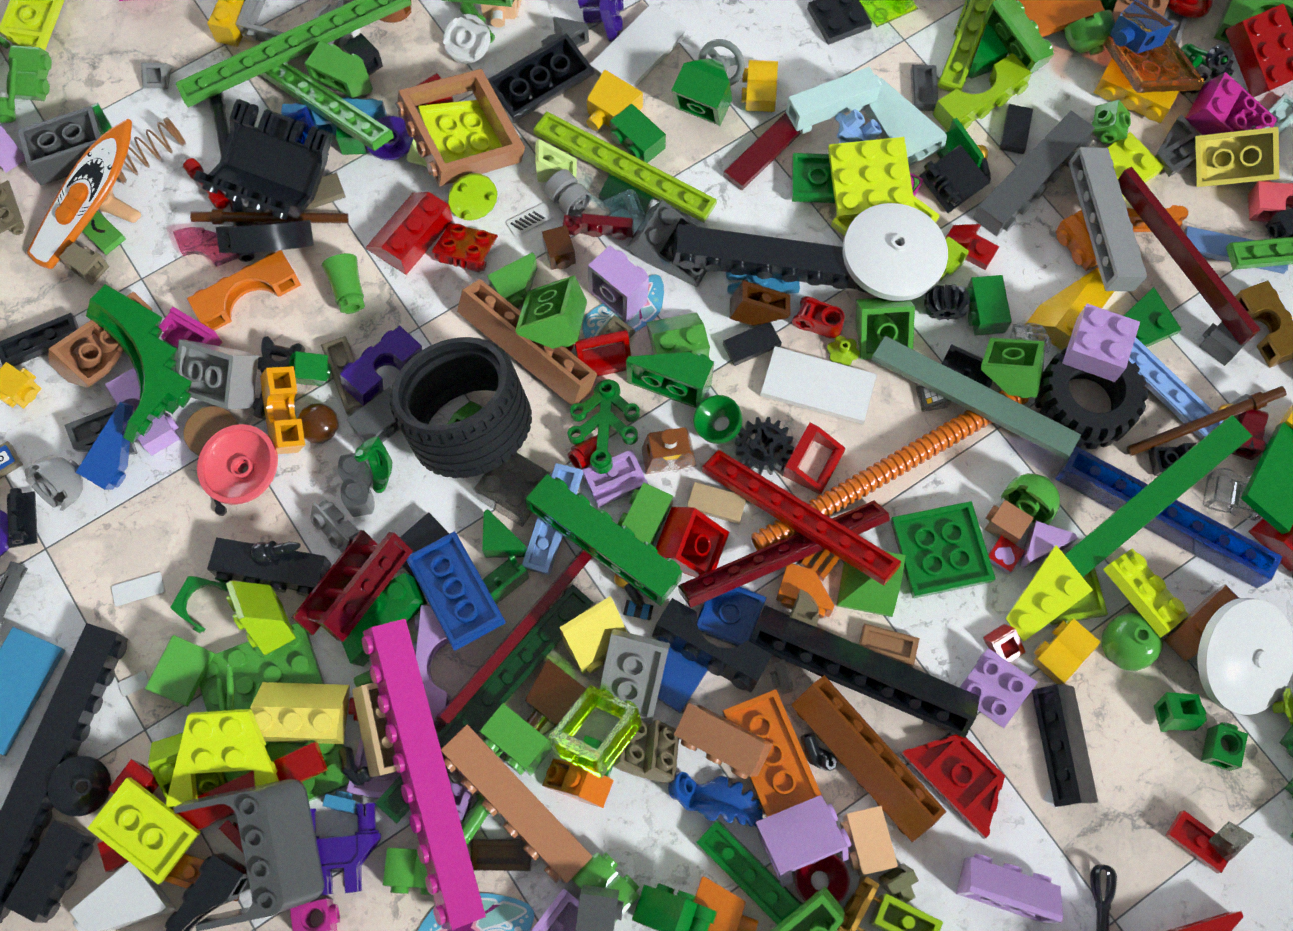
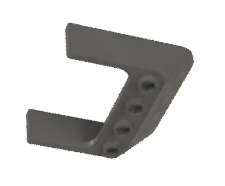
M297 779L281 780L192 799L173 807L174 813L217 804H226L235 811L251 890V907L209 915L195 925L196 931L273 916L311 902L322 894L324 890V877L308 794L305 785Z

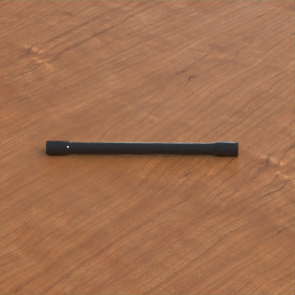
M223 92L209 98L221 156L229 136ZM242 198L240 203L229 199L231 212H244ZM233 222L234 226L247 225L246 222ZM239 253L238 258L242 262H248L254 259V253Z

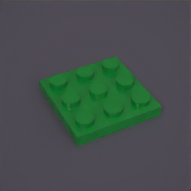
M972 501L891 518L890 521L899 553L906 555L904 570L912 599L987 584L996 580Z

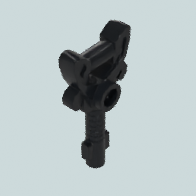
M265 336L261 343L262 357L258 358V369L263 373L266 368L289 367L290 356L296 351L305 352V347L300 343L294 344L290 348L275 345L271 338ZM272 355L285 357L287 359L283 361H275L274 359H272ZM262 391L260 397L255 398L252 406L255 409L253 415L261 419L265 416Z

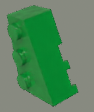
M403 573L390 580L344 642H342L351 664L364 667L370 661V656L365 653L362 645V637H364L363 632L365 630L406 619L408 623L421 610V605L427 604L422 589L415 577Z

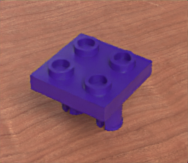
M578 0L579 8L583 9L584 23H603L609 42L614 41L619 36V31L623 30V22L620 11L624 10L623 0Z

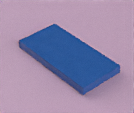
M455 531L410 554L407 558V563L454 651L506 623Z

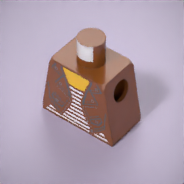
M687 428L667 429L647 434L641 448L646 474L696 466L692 440Z

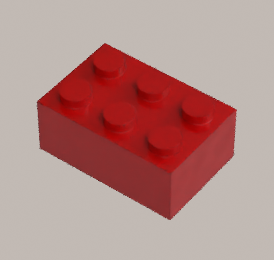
M1284 3L1243 20L1225 30L1251 96L1256 97L1293 81V26Z

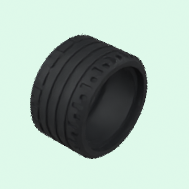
M459 337L435 343L412 357L397 374L392 384L391 398L389 400L391 413L416 458L427 470L433 471L434 474L442 475L443 477L468 478L490 472L514 456L518 449L522 447L523 442L528 437V432H530L532 410L512 361L501 347L486 339ZM474 391H495V395L474 415L448 425H429L432 417L449 401Z

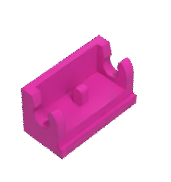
M173 306L159 326L162 329L161 331L164 332L161 338L178 348L179 340H189L215 346L222 344L221 339L214 330Z

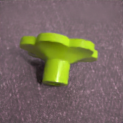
M837 336L834 342H830L827 346L830 361L850 366L852 361L857 360L860 355L859 350L856 348L857 342L851 338L846 339L844 336Z
M1286 688L1283 693V701L1272 704V709L1274 713H1286L1290 724L1293 725V695L1291 689Z

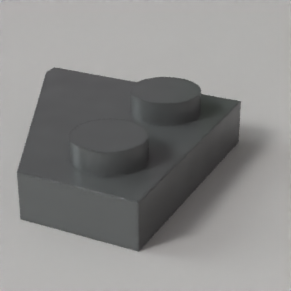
M118 405L65 424L64 426L73 449L78 452H89ZM130 442L129 455L138 454L134 443Z

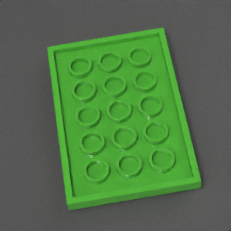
M298 623L292 624L291 627L296 639L266 655L262 653L258 646L253 648L249 641L216 653L199 685L207 712L220 711L215 682L217 678L222 680L227 709V665H231L233 669L234 710L250 709L258 683L324 684L308 632ZM266 742L265 748L270 760L274 761L311 743ZM318 743L328 770L302 782L307 790L309 801L348 786L349 779L341 773L338 754L339 750L345 747L344 744ZM253 770L225 772L227 782Z

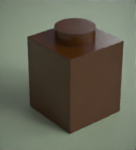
M567 225L542 231L543 244L551 270L566 269L576 264L575 250Z

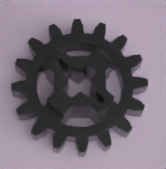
M756 417L754 425L747 421L745 425L746 430L741 428L738 433L739 437L735 440V445L738 446L735 455L742 456L740 463H748V468L752 470L757 468L760 475H762L763 470H767L769 475H772L775 467L781 471L784 466L783 462L787 463L789 461V454H792L794 447L790 445L793 442V436H786L789 428H779L781 422L779 420L772 424L770 417H767L765 422H761V419ZM755 433V438L746 443L748 438ZM761 440L762 443H764L765 447H769L768 452L763 445H760ZM782 449L780 455L774 459V453Z

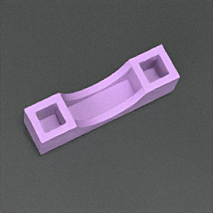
M421 605L420 614L415 616L414 626L415 631H418L417 642H413V648L434 725H441L435 718L449 703L451 697L446 691L434 684L431 676V665L436 653L450 642L431 606Z

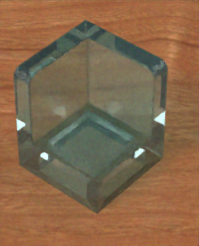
M628 189L603 201L604 206L609 208L612 216L632 218L634 220L644 215L637 194L632 189Z

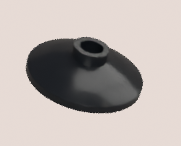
M90 756L68 758L61 762L50 775L47 785L49 800L59 812L65 815L77 817L88 815L99 809L107 800L110 793L108 789L111 786V776L106 766L98 759ZM80 781H85L87 784V788L83 792L76 791V784Z

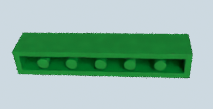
M546 474L526 497V506L530 512L659 606L665 602L680 583L683 571L680 570L681 568L677 562L671 558H663L652 544L646 541L643 543L638 540L631 529L624 525L620 527L613 522L612 517L606 511L595 509L584 495L580 493L575 494L570 491L567 484L560 478L555 477L554 479Z

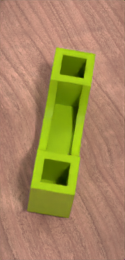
M1012 53L994 64L988 79L991 86L988 91L980 94H969L955 89L937 101L933 116L947 132L950 129L952 120L958 118L963 127L967 129L976 119L985 118L996 106L1002 107L1008 102L1010 97L1015 94H1022L1029 86L1028 81L1032 72Z

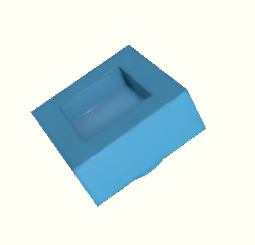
M336 790L335 796L325 795L322 806L357 815L356 804L360 803L352 800L353 794Z

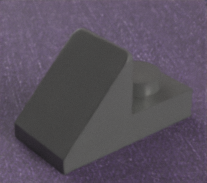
M553 17L555 34H551L541 41L543 47L567 33L575 45L580 47L589 42L588 26L583 22Z

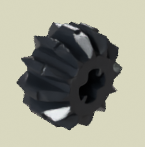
M956 284L936 285L935 288H932L925 294L924 308H926V314L930 318H937L938 320L958 319L965 316L966 312L969 311L970 297L968 296V291L963 286H957Z

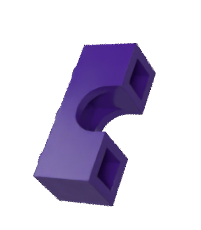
M400 325L393 331L389 330L383 335L379 343L374 347L370 346L365 349L358 360L354 363H348L342 369L340 374L341 386L362 406L366 405L377 392L384 390L383 378L376 371L380 367L387 365L393 366L400 371L412 357L422 351V345Z

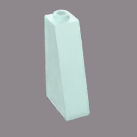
M880 78L881 89L877 101L865 105L864 111L870 120L873 119L879 122L882 133L879 135L881 139L904 137L909 166L945 148L947 138L945 132L883 78Z

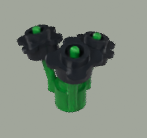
M1192 43L1182 46L1175 56V60L1178 62L1176 68L1184 75L1180 81L1182 88L1179 92L1182 95L1188 92L1194 94L1203 88V82L1208 79V75L1206 73L1200 74L1197 70L1190 72L1187 70L1190 68L1195 69L1200 64L1212 70L1211 79L1225 72L1232 77L1234 70L1231 68L1234 61L1230 60L1233 54L1232 49H1226L1224 44H1218L1209 51L1198 48Z

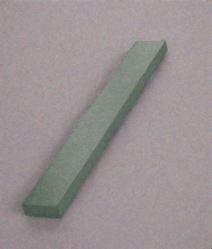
M887 336L883 338L872 356V361L1066 460L1070 457L1081 437V434Z

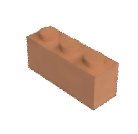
M688 703L674 733L675 736L682 739L681 745L693 751H696L698 748L706 752L705 757L708 760L719 765L722 762L732 767V773L744 779H747L748 776L754 777L759 775L773 745L769 741L698 703Z

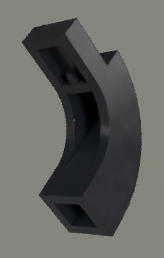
M311 220L216 227L219 253H256L314 246Z

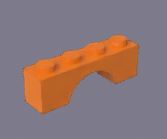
M282 250L266 255L264 259L252 265L243 267L240 271L229 277L221 278L217 283L206 289L196 291L187 300L200 323L215 331L232 322V309L237 300L246 293L264 290L280 297L301 286V283Z

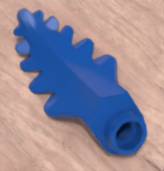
M678 772L672 783H668V791L672 799L678 800L687 811H698L707 820H716L721 815L726 822L732 823L734 817H736L741 825H746L747 822L748 826H755L757 828L756 822L763 819L762 808L758 809L759 800H751L754 795L751 790L742 794L743 784L737 781L728 786V778L718 776L707 783L696 784L686 772Z

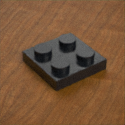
M814 0L808 2L807 10L828 45L871 29L872 21L859 0Z

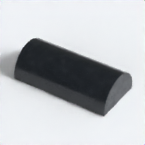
M565 33L490 77L488 81L513 124L593 76L595 70L569 35Z

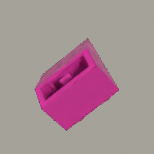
M1226 72L1204 83L1203 88L1200 90L1186 116V120L1202 135L1262 129L1268 126L1272 128L1277 121V118Z

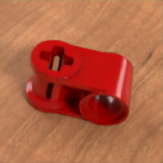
M804 296L801 298L800 309L792 319L794 326L830 339L836 338L842 333L845 315L841 308L821 302L813 297ZM833 320L837 322V324L832 325L827 323L826 321Z

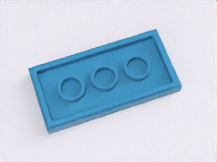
M12 627L0 648V754L4 756L9 752L66 651L59 646L15 627Z

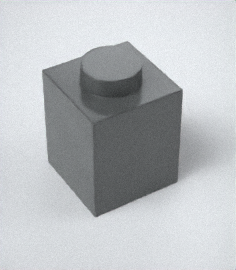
M1221 322L1218 326L1212 323L1203 333L1206 339L1199 347L1225 366L1245 344L1240 345L1223 322Z

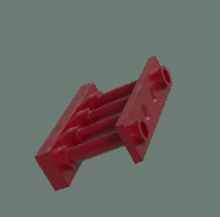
M360 530L291 618L310 635H314L322 626L337 641L344 642L413 550L395 532H388L378 545L364 530Z

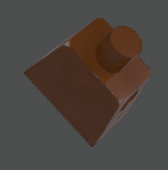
M548 659L525 699L526 704L534 710L526 722L539 732L547 722L559 729L593 698L592 692Z

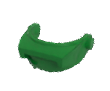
M379 436L368 439L358 447L354 458L357 462H363L368 459L373 474V490L376 493H382L387 487L392 471V459Z
M188 576L170 608L193 626L192 630L201 634V632H205L206 628L196 624L189 617L186 610L188 599L196 590L206 586H213L226 592L228 588L226 583L222 581L216 582L200 577Z

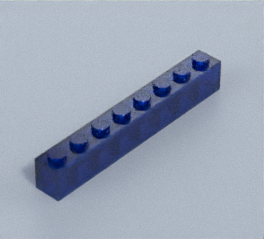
M1077 446L1072 451L1068 460L1065 459L1055 478L1057 481L1113 511H1117L1148 485ZM1175 500L1144 526V528L1257 589L1273 579L1283 557L1178 500Z

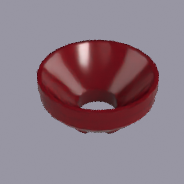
M834 854L795 871V887L804 902L819 891L811 883L812 875L818 871L824 872L827 875L829 883L826 888L839 904L845 899L849 891L850 876L844 862Z

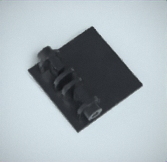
M961 144L936 163L930 161L925 164V171L919 175L920 178L924 179L925 185L948 214L990 183Z

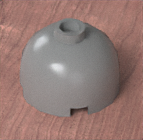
M45 456L25 469L26 478L28 479L32 476L36 482L32 485L35 492L54 508L58 503L61 506V511L74 503L83 490V479L79 474L75 473L79 465L71 459L68 461L63 457Z

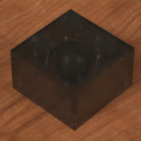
M516 453L507 462L485 473L475 486L474 492L479 501L523 527L532 514L527 509L526 497L546 474L551 476V473Z

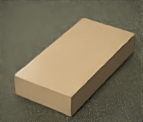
M694 482L687 507H695L707 516L740 524L746 499L733 492Z

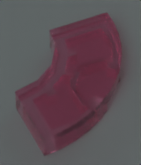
M200 227L183 228L173 231L183 256L191 254L203 255L210 259L216 267L238 259V254L219 253L217 234L215 232Z

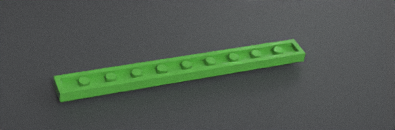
M354 0L175 82L186 106L191 107L314 50L320 41L329 43L412 5L411 1Z

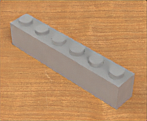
M1080 147L1068 164L1105 291H1135L1147 278L1146 268L1133 232V225L1129 219L1126 202L1122 196L1120 182L1114 170L1113 160L1108 148Z

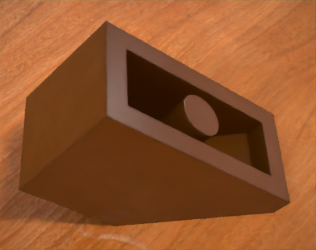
M743 280L730 298L729 319L755 326L786 319L790 316L789 294Z

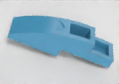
M343 98L375 120L387 116L383 100ZM299 103L282 104V115L304 122L308 132L314 126L336 135L337 126L306 105Z

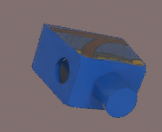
M1134 0L1120 14L1110 35L1117 46H1125L1134 53H1141L1162 46L1174 24L1141 1Z

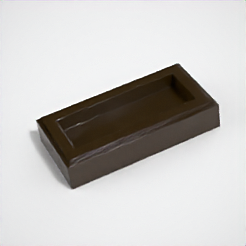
M472 839L471 863L474 871H531V857L523 850L526 844L522 840Z

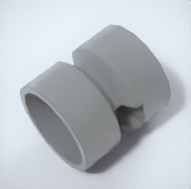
M567 169L556 172L544 187L545 194L554 203H560L558 208L565 215H579L586 209L592 198L591 193L582 184L578 183V180Z

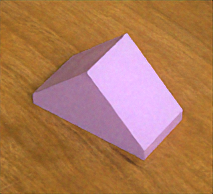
M1036 521L1029 528L1023 549L1025 552L1020 561L1021 568L1024 569L1048 557L1055 545L1060 550L1069 547L1078 537L1075 533Z

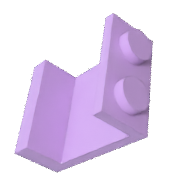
M822 795L756 822L758 836L782 887L793 883L792 871L839 852L843 862L849 860L848 847L851 846L850 839L845 829L839 830L836 824L838 817L832 804L827 805Z

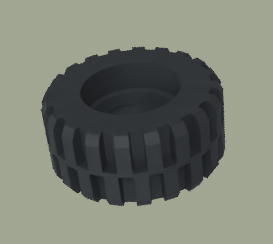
M1066 347L1061 353H1057L1043 371L1038 395L1034 399L1035 407L1041 409L1039 411L1040 414L1081 434L1075 447L1080 448L1083 444L1086 445L1087 449H1096L1099 445L1103 448L1110 446L1114 441H1119L1124 437L1144 413L1146 408L1145 401L1148 399V391L1143 389L1147 384L1145 377L1139 375L1138 371L1140 368L1135 362L1132 364L1130 361H1128L1125 371L1115 382L1062 364L1067 350ZM1082 378L1099 384L1110 398L1111 411L1096 413L1081 407L1070 393L1069 381Z

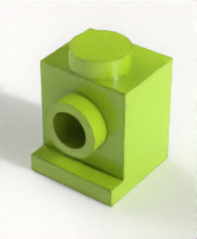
M949 236L946 238L948 260L940 281L947 274L952 276L958 267L963 265L969 253L966 248Z

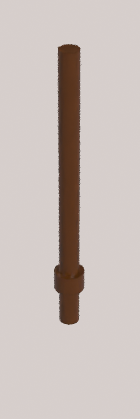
M212 209L211 212L191 211L190 213L191 222H212L213 225H224V222L277 223L295 220H311V223L349 224L348 213H302L298 218L288 216L287 220L271 215L272 212H224L223 209Z
M1283 386L1264 393H1254L1249 395L1247 400L1126 447L1127 452L1130 456L1223 421L1231 415L1236 416L1251 409L1256 411L1266 407L1267 403L1286 396V390Z

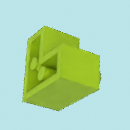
M881 894L879 896L882 902L876 903L868 923L883 931H940L943 925V921L888 894Z

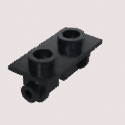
M12 488L10 493L7 494L9 548L38 543L35 491L22 493V489Z

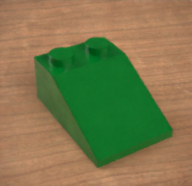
M683 352L628 356L626 360L627 383L693 408H697L705 400L712 384L714 361L704 354Z

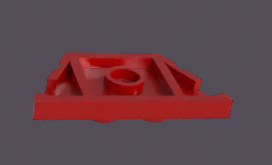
M955 734L915 748L906 749L900 754L983 839L989 836L990 824L993 814L997 809L998 795L1000 790H1002L1005 775L967 737L963 738Z

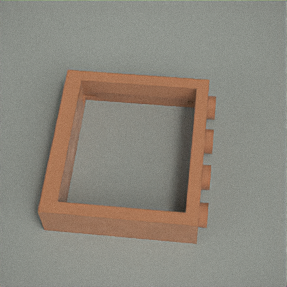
M482 68L398 91V101L395 102L398 108V116L403 117L408 135L414 138L419 156L421 158L424 157L428 173L433 175L439 187L456 182L460 177L468 174H484L522 161L525 146ZM472 91L502 147L445 164L415 106Z

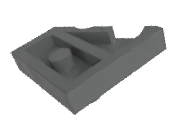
M1182 114L1176 119L1155 155L1165 166L1163 170L1169 177L1196 162L1195 136L1200 135Z

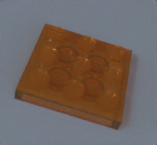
M1171 35L1167 36L1162 46L1141 53H1134L1125 46H1117L1111 36L1107 37L1104 43L1111 57L1115 60L1136 93L1200 90L1205 83Z

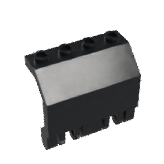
M237 99L229 118L230 133L219 164L209 174L196 170L193 180L203 183L202 189L217 194L218 189L226 192L225 197L240 203L241 198L249 201L248 206L260 211H264L265 207L272 209L271 215L287 220L288 216L298 218L315 199L328 161V152L333 140V134L312 126L309 129L304 145L300 144L305 129L304 122L296 121L293 118L266 109L262 114L258 128L254 127L259 112L258 106Z

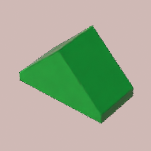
M986 25L968 78L973 79L991 72L994 64L1007 56L1008 51L990 25Z
M489 509L484 511L482 551L485 558H508L511 554L516 558L525 557L526 545Z

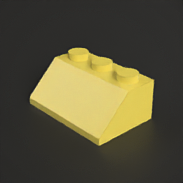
M262 682L250 709L254 714L265 742L344 744L350 685Z

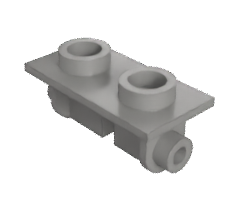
M324 500L319 505L313 502L310 516L312 524L316 529L323 531L333 548L339 549L343 553L359 531L349 520L342 524L338 523L344 519V515L333 502Z

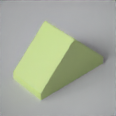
M540 139L536 141L535 164L538 182H547L556 172L563 169L569 170L577 179V158Z

